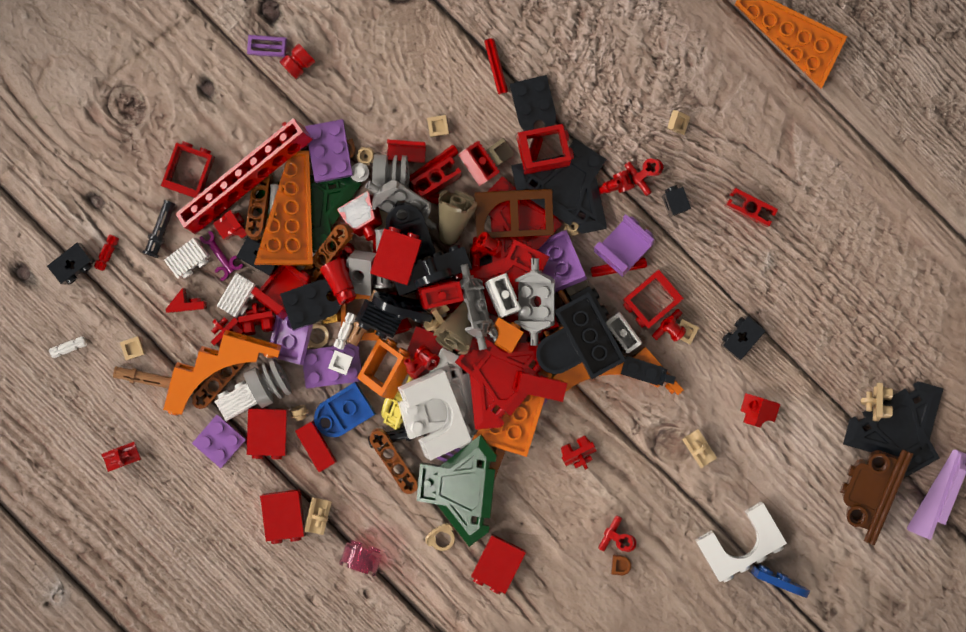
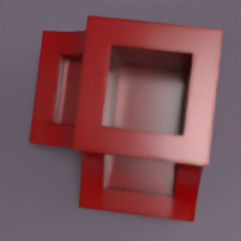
M229 210L213 223L224 240L235 235L243 240L249 237L242 224L245 221L239 212L235 213Z
M745 393L740 409L741 412L746 413L743 422L759 428L766 421L775 422L780 403Z

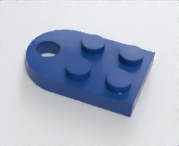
M354 382L322 402L315 411L314 422L317 429L323 435L339 437L376 413L357 382ZM322 418L330 420L329 428H324L321 425Z
M760 565L759 568L753 566L751 573L762 581L808 598L810 590L792 582V579L788 578L785 574L777 572V575H775L770 568Z

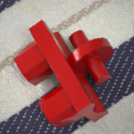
M257 303L252 304L253 309L246 310V316L238 317V321L247 336L256 334V325H261L263 332L274 331L276 316L272 311L266 312V307L259 308Z
M225 317L220 322L217 319L212 321L215 327L211 331L216 334L221 330L211 341L214 346L220 347L226 330L244 334L238 318L234 317L225 327L224 325L228 322Z
M584 435L577 439L580 446L579 449L573 451L570 444L561 447L562 460L566 467L574 464L575 468L583 465L585 470L588 469L586 463L593 460L591 454L597 452L593 442H590Z
M135 441L101 454L108 472L141 460Z

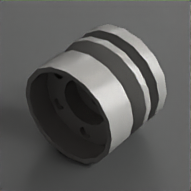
M374 154L372 183L380 186L394 180L408 188L410 184L408 157L402 155L401 164H398V155H394L393 163L389 164L387 155Z
M274 358L269 360L271 369L266 362L262 363L263 373L256 367L244 372L246 383L261 408L274 402L272 393H275L279 399L283 398L281 389L286 395L292 393L289 379L284 369Z

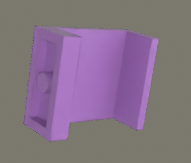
M625 214L623 221L602 243L599 241L594 247V252L623 277L654 244V236L649 230H643L634 217H628Z

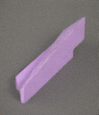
M958 450L952 451L907 526L908 531L931 540L937 522L946 525L966 475L965 453Z

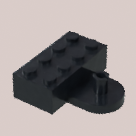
M459 245L449 248V252L443 255L442 252L430 255L431 258L427 261L423 258L416 260L409 285L394 282L399 296L410 294L419 288L461 274L460 265L468 264L469 271L472 270L465 248H460Z
M589 292L555 310V314L563 328L544 338L536 350L538 364L543 370L552 374H560L582 363L590 379H594L626 361Z

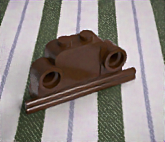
M902 449L898 457L876 450L869 455L868 461L859 459L854 465H850L847 472L849 476L847 483L843 482L840 493H842L844 503L848 506L846 511L848 523L854 527H862L868 530L864 538L865 542L872 545L876 544L913 453Z

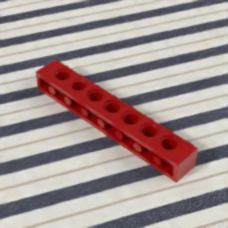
M294 118L180 209L176 216L182 226L188 231L197 234L309 144L313 139L304 125Z

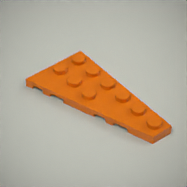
M736 0L734 5L822 89L847 36L774 0Z
M299 151L285 163L254 265L313 264L309 151Z
M533 360L529 364V367L533 368L536 365V362ZM543 369L538 373L540 376L552 377V373ZM528 394L511 416L507 413L503 415L501 419L505 423L501 428L479 429L472 440L482 435L490 446L527 457L545 398ZM496 405L492 411L496 413L500 407Z

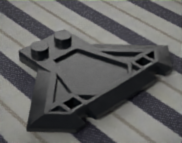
M574 139L569 148H572L574 156L571 159L570 166L524 174L522 163L511 165L516 190H553V215L569 226L574 221L580 225L577 231L581 234L607 229L596 175L607 159L577 139ZM561 155V156H556V157H551V158H545V159L535 160V161H532V162L534 163V162H539V161H544V160H549V159H554V158H559V157H564V156ZM532 180L538 185L534 187L530 184V181ZM531 199V201L545 209V199ZM581 212L586 217L583 219L582 217L578 216V213Z
M919 381L912 384L915 389L912 392L908 393L905 388L894 394L891 400H883V406H892L893 408L891 418H881L879 422L873 421L872 407V411L868 412L865 410L862 412L865 418L860 421L857 420L856 416L849 419L843 445L871 453L880 450L898 457L902 449L913 453L904 475L905 477L940 459L930 442V437L943 388ZM919 397L921 401L915 404L913 399ZM869 425L871 429L864 431L863 427Z

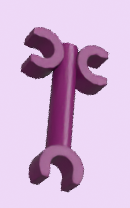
M209 230L210 239L206 241L201 236L200 241L209 245L223 265V267H217L215 273L223 270L225 275L220 280L225 281L228 279L229 274L235 270H241L244 265H234V261L238 259L236 256H233L228 261L214 241L215 234Z

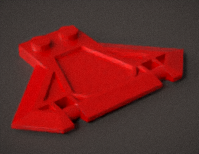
M502 176L487 192L513 191L516 188ZM518 200L519 231L546 230L545 209L531 200ZM504 201L496 205L488 215L491 218V232L511 231L510 201ZM553 215L555 233L562 223ZM552 235L493 238L499 239L502 242L500 251L495 256H492V262L506 258L515 239L538 250Z
M515 239L506 258L481 266L477 270H470V276L473 275L474 278L480 279L483 282L488 312L498 317L485 286L488 280L507 273L517 297L516 301H518L519 282H515V279L530 273L531 258H539V270L543 273L550 256ZM462 273L456 275L457 281L462 280ZM538 296L534 299L537 307L541 305V299ZM518 312L502 319L509 323H515L518 320ZM554 314V325L551 326V327H549V328H547V329L542 330L541 332H544V331H547V330H550V329L559 327V324H558V321H557V318H556V315H555V314Z
M475 337L472 340L468 353L457 358L455 363L470 375L475 430L501 428L505 423L501 419L503 415L507 413L511 416L528 396V394L517 392L512 388L517 370L539 375L538 373L542 368L536 358L538 345H530V342L517 343L512 353H508L484 337L487 349L479 350ZM534 360L536 365L530 368L529 364ZM495 405L500 407L496 413L491 411Z

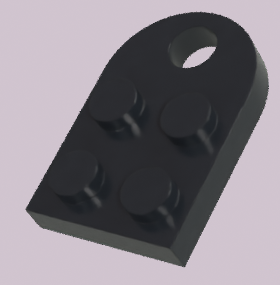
M547 75L509 84L518 122L523 131L533 130L536 121H542L545 127L554 126L556 111Z
M408 203L394 206L387 214L386 229L389 230V227H394L401 230L400 234L408 235L409 232L419 235V240H422L417 260L435 254L436 251L420 209ZM401 209L406 210L408 213L404 219H400L396 215Z
M318 280L280 294L293 331L335 316L341 309L342 305L337 300L332 302L327 299V294L332 290L326 280Z
M375 292L373 295L372 303L375 306L395 314L401 319L408 317L419 323H423V321L431 323L433 315L427 309L422 308L419 300L385 292Z

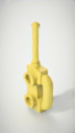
M409 376L406 383L412 381L413 378ZM399 390L393 400L385 398L381 409V415L384 418L383 423L395 430L400 429L403 423L398 402L402 401ZM392 401H393L394 403H393L391 412H389L391 403H392Z

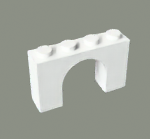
M440 368L398 387L404 405L409 408L432 398L441 399L446 405L447 419L444 425L438 431L418 439L424 456L430 461L472 442L470 437L472 435L471 429L468 424H465L463 419L465 418L464 411L457 404V393L450 386L452 382L448 372Z
M759 502L744 511L756 531L755 546L746 555L732 556L727 554L712 531L695 539L719 582L731 580L734 578L733 574L739 571L741 573L751 568L750 565L752 563L764 561L767 559L766 555L783 550V545L787 544L764 503Z

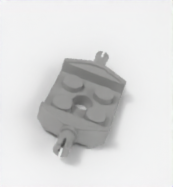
M391 180L380 186L375 185L371 181L366 183L365 188L374 193L372 201L373 210L379 207L389 213L394 206L402 204L398 201L405 200V203L412 204L420 209L428 228L432 231L436 229L437 223L428 219L431 203L398 181ZM401 209L396 215L398 218L404 219L408 213L406 210Z
M531 258L530 273L515 279V282H519L518 302L521 306V310L518 311V320L515 323L523 329L530 331V345L535 346L539 345L538 333L554 325L555 279L539 270V258ZM536 296L540 297L541 299V305L539 307H537L534 303V299Z
M468 264L460 265L463 275L460 285L461 289L464 290L463 298L468 308V320L471 322V327L465 328V331L476 337L479 350L487 349L484 337L487 336V333L493 327L484 296L483 282L480 279L474 278L473 275L470 276Z

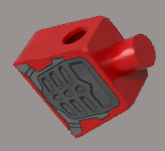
M369 191L337 209L346 224L352 227L353 233L359 237L364 235L367 241L376 238L375 228L382 224L379 207H376L375 210L372 209L374 195Z

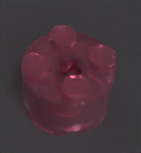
M351 540L350 543L346 542L339 565L343 566L345 562L348 563L347 568L365 574L371 571L372 576L375 577L383 554H380V549L371 546L365 549L362 548V543Z

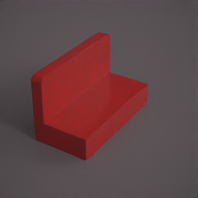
M387 139L388 161H393L394 155H398V161L401 162L402 155L408 157V162L425 163L426 142Z

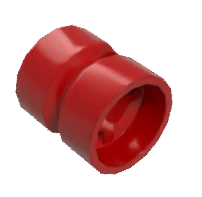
M299 43L292 49L291 56L286 55L279 61L296 80L304 73L303 68H310L316 62Z

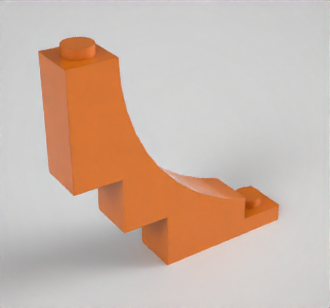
M226 330L223 334L219 351L201 346L195 367L180 362L176 363L163 410L168 411L171 415H182L189 397L207 377L231 365L257 362L260 353H263V356L268 358H278L282 345Z
M643 347L632 357L663 367L646 347ZM582 363L552 377L568 383L566 391L580 382L590 379ZM623 363L599 376L621 375ZM676 381L674 384L667 383L665 385V388L671 394L675 392L676 395H679L684 391Z

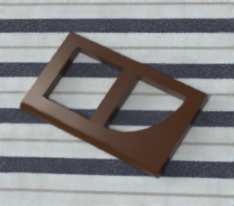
M553 190L475 192V203L477 202V238L482 232H485L486 219L491 210L504 201H510L511 231L487 232L491 238L554 235ZM545 199L546 230L519 231L518 200Z

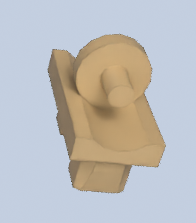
M447 305L430 308L434 316L431 323L424 322V328L427 331L433 330L435 332L438 326L452 314L450 313L444 318L441 317L449 311Z
M877 383V386L873 387V398L872 392H866V398L861 399V404L866 405V411H872L873 405V421L879 422L881 418L892 417V406H883V400L892 399L893 389L883 387V383Z
M699 429L682 438L700 468L717 459Z
M312 497L304 528L305 532L324 535L331 501Z

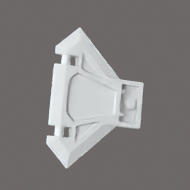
M442 348L438 354L440 357L438 366L430 370L429 373L440 368L450 375L452 381L450 386L457 393V404L464 411L465 418L463 419L465 424L470 425L472 432L470 437L472 440L478 430H475L470 376L468 373L463 374L461 367L455 363L459 356ZM453 370H454V372H455V376H454V377L451 376V372H450V371H453ZM428 399L411 408L404 405L403 400L398 402L409 439L427 433L432 434L438 431L446 422L447 408L441 399ZM467 443V444H465V445H463V446H461V447H459V448H460V449H463V448H464L466 445H468L469 443Z

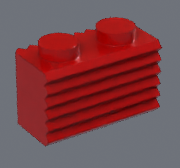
M476 141L460 152L458 156L480 186L497 175L500 170H497L498 167L495 166V163H493L487 151L484 150L485 148L482 147L480 141Z

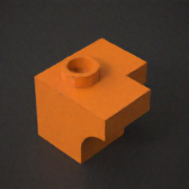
M498 317L493 325L498 332L494 344L506 352L512 353L524 332L520 330L521 327L516 323L511 322L509 324Z

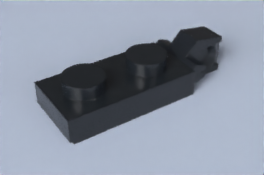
M629 356L625 357L626 361L623 363L621 375L657 386H663L664 382L674 384L676 377L666 374L668 369Z

